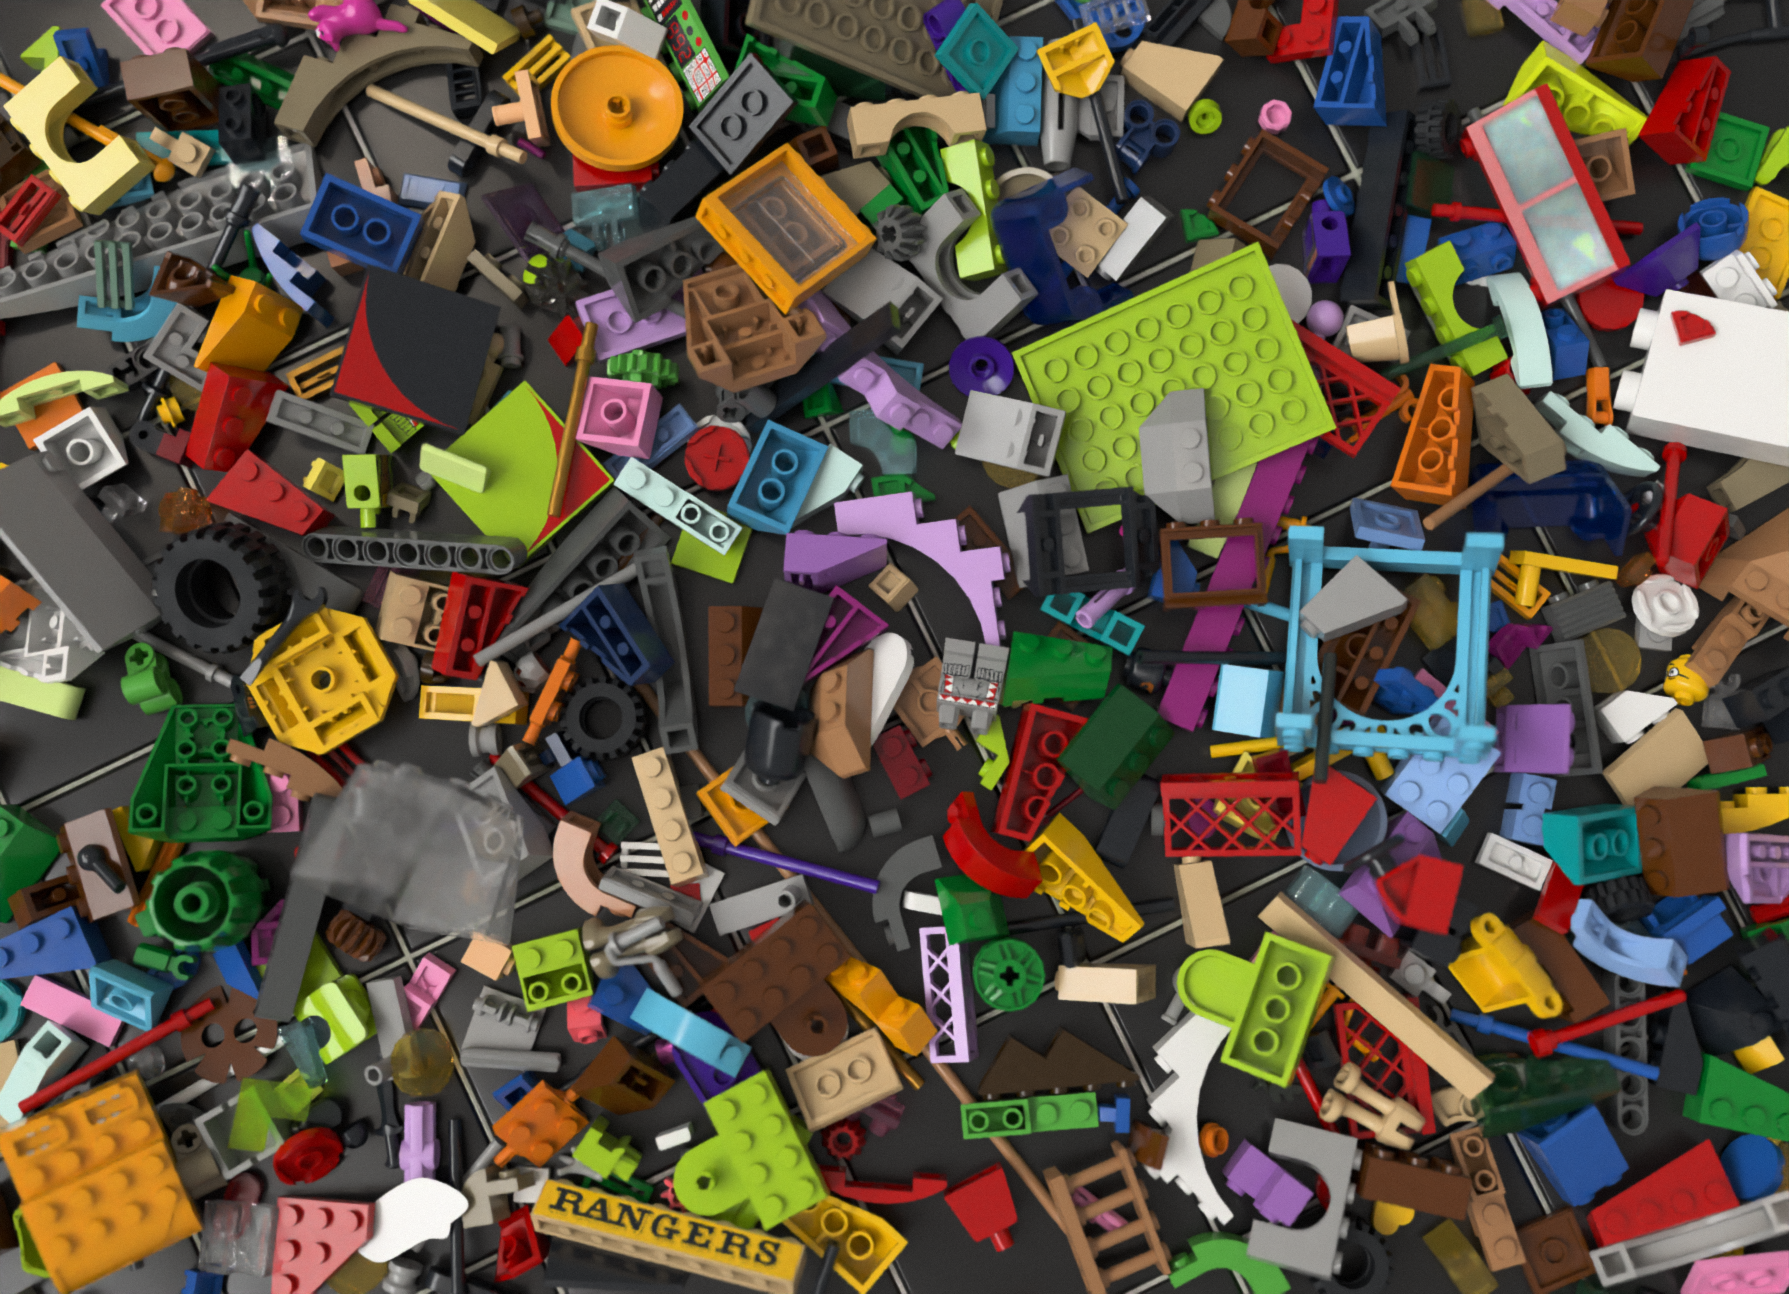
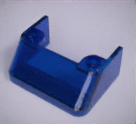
M1076 167L998 202L993 207L990 215L991 223L1008 270L1011 271L1020 267L1039 293L1023 308L1025 316L1037 325L1087 319L1134 298L1131 290L1117 283H1112L1097 291L1088 285H1080L1069 289L1049 229L1060 225L1067 217L1068 203L1064 193L1094 180L1092 173Z
M1589 460L1565 461L1566 470L1531 484L1526 483L1516 473H1513L1472 502L1474 533L1504 534V540H1506L1509 532L1508 528L1570 526L1572 531L1583 540L1594 541L1604 538L1615 556H1622L1632 509L1601 464ZM1503 463L1475 466L1472 470L1471 486Z

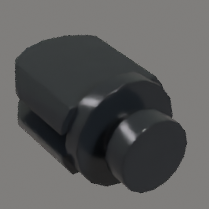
M324 1097L303 1108L298 1113L300 1121L297 1119L292 1121L290 1128L294 1135L315 1127L333 1130L338 1127L344 1118L343 1105L334 1097Z

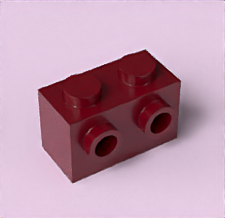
M898 725L879 735L873 747L900 799H903L930 785L927 778L933 776L925 759L918 760L912 749L918 745L909 728L903 731L901 726Z

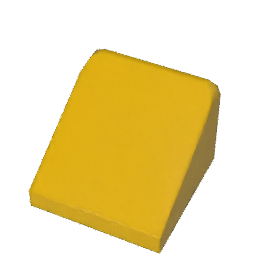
M1770 1036L1755 1045L1732 1051L1742 1069L1749 1074L1761 1071L1785 1060Z

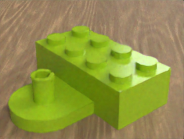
M1265 932L1255 963L1214 949L1201 950L1192 954L1184 961L1179 970L1177 989L1182 1002L1191 1012L1231 1028L1220 1060L1221 1062L1287 1088L1292 1085L1336 957L1281 936Z
M770 1069L760 1072L703 1103L719 1135L684 1154L676 1166L673 1178L675 1193L681 1204L689 1211L704 1216L716 1215L750 1198L765 1230L827 1198L831 1193Z

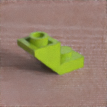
M998 715L996 721H992L988 734H977L979 736L975 740L976 743L996 755L994 761L988 758L978 772V775L983 777L979 784L990 791L1010 763L1000 716Z

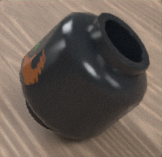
M1138 647L1135 652H1131L1130 656H1128L1122 676L1127 677L1126 681L1130 687L1152 694L1157 693L1161 685L1168 686L1173 668L1167 666L1168 664H1139L1136 659L1137 652L1139 650L1152 649Z

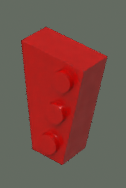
M1717 56L1679 61L1638 136L1669 165L1705 162L1731 70Z
M248 449L206 499V501L303 537L327 526L335 517L331 511L272 464Z
M452 571L431 668L443 675L477 680L485 665L479 667L473 655L496 643L505 624L510 623L513 617L512 612L521 596L524 597L529 588L515 582Z

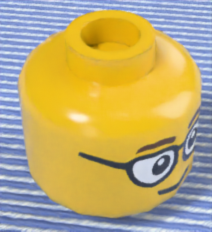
M1690 654L1681 655L1668 664L1663 683L1664 692L1674 698L1678 705L1692 706L1694 702L1705 700L1710 690L1706 682L1697 673L1684 666L1690 658Z

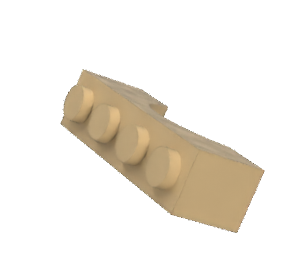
M967 91L955 92L951 96L944 97L925 95L918 100L909 101L896 98L887 103L874 105L871 102H862L854 107H850L847 118L853 159L886 155L889 142L893 136L908 127L921 126L937 132L948 146L972 139L982 141L987 130L980 93L969 94Z
M664 747L631 757L671 885L681 887L709 877L700 846L693 834L684 809L679 789V780L671 755H665Z

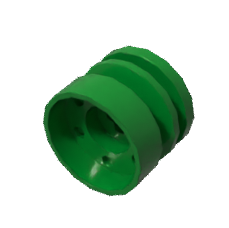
M1004 936L990 939L981 945L974 956L972 975L975 987L982 999L995 1009L1008 1012L1024 1009L1035 1002L1043 990L1045 980L1043 962L1032 946L1018 937ZM1006 966H1011L1013 971L1018 973L1017 976L1012 977L1010 983H1006L1004 977L1000 976V973L1006 972Z

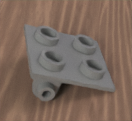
M484 985L480 997H477L474 1001L472 1010H475L461 1050L466 1047L531 1051L547 1007L527 1012L524 999Z

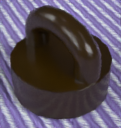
M428 651L424 655L421 664V681L433 685L446 682L452 676L441 675L440 672L431 668L435 652Z

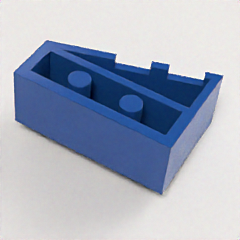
M1369 16L1338 17L1333 55H1327L1313 106L1326 125L1387 126L1381 35Z
M76 905L61 910L0 939V979L88 969L93 965L113 959L97 922L88 924L86 917H80Z

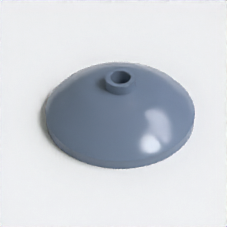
M1345 771L1337 772L1377 797V799L1331 866L1324 862L1320 867L1304 856L1307 849L1301 846V857L1305 861L1328 871H1343V865L1346 862L1383 842L1387 833V810L1380 794L1365 779ZM1313 776L1302 782L1303 785L1301 787L1306 814ZM1306 816L1300 817V822H1301V845H1302V839H1303V833H1304V827H1305ZM1293 820L1288 821L1294 827ZM1286 829L1288 839L1291 845L1294 846V835Z

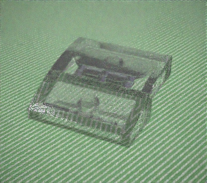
M207 1200L205 1202L203 1219L205 1226L204 1230H202L198 1270L222 1275L236 1272L261 1278L272 1275L280 1206L242 1201Z

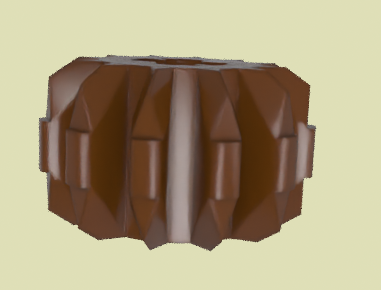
M341 910L337 916H334L329 923V928L325 932L328 940L335 947L361 962H371L374 956L379 954L383 948L382 945L386 941V936L381 929L349 910Z

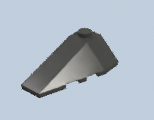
M695 217L627 239L598 253V257L609 286L631 319L637 323L664 309L672 301L670 298L683 286V280L692 278L702 266L710 264L725 249Z

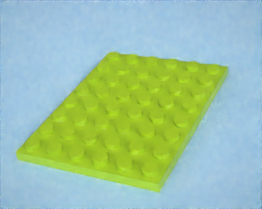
M1259 242L1012 352L1032 403L1066 411L1056 460L1062 474H1068L1071 491L1133 487L1135 492L1145 495L1139 427L1169 392L1204 388L1212 481L1336 429L1334 420ZM1121 505L1077 508L1087 534L1122 520Z

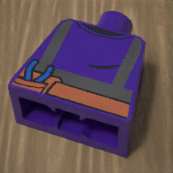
M1318 200L1312 203V213L1302 235L1304 276L1309 283H1337L1351 256L1346 217L1342 211H1332L1327 200Z

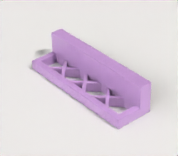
M945 926L919 928L926 1014L937 1030V1033L929 1041L931 1063L970 1062L979 1057L969 943L949 946ZM929 934H945L946 949L940 956L931 949ZM939 965L949 974V982L943 990L933 981V972ZM941 999L948 1003L952 1009V1016L946 1024L936 1015V1005ZM944 1033L954 1040L955 1054L940 1055L938 1040Z

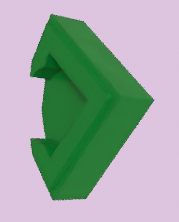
M1194 209L1180 210L1179 214L1186 243L1218 237L1219 232L1215 223L1205 215L1197 213V210Z

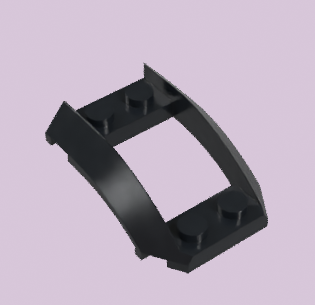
M1133 487L1030 494L1026 496L1017 513L1025 512L1030 580L1022 581L1035 597L1141 587V582L1146 577H1152L1160 569L1155 503L1146 495H1140L1135 492ZM1121 505L1126 571L1065 576L1060 510Z

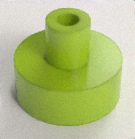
M1202 99L1195 102L1188 111L1190 127L1199 134H1209L1215 131L1222 122L1220 107L1211 99Z

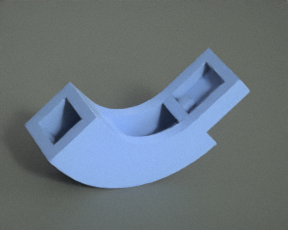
M1579 899L1576 912L1571 917V930L1576 934L1573 946L1577 951L1593 963L1623 977L1648 984L1680 987L1688 957L1674 939L1648 938L1627 932L1609 921L1593 900Z

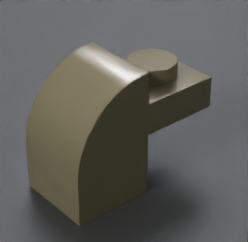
M495 1164L473 1173L466 1180L461 1194L468 1201V1208L462 1214L463 1227L469 1228L494 1224L511 1217L507 1193L518 1192L536 1185L534 1171L520 1173V1168L503 1170V1168H500V1165Z

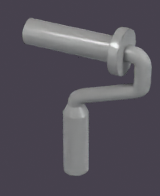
M658 915L621 934H618L616 931L609 933V943L605 947V954L613 965L626 966L652 962L654 971L671 997H677L683 992V988L666 962L657 955L618 958L617 956L625 953L626 946L665 928L661 916Z

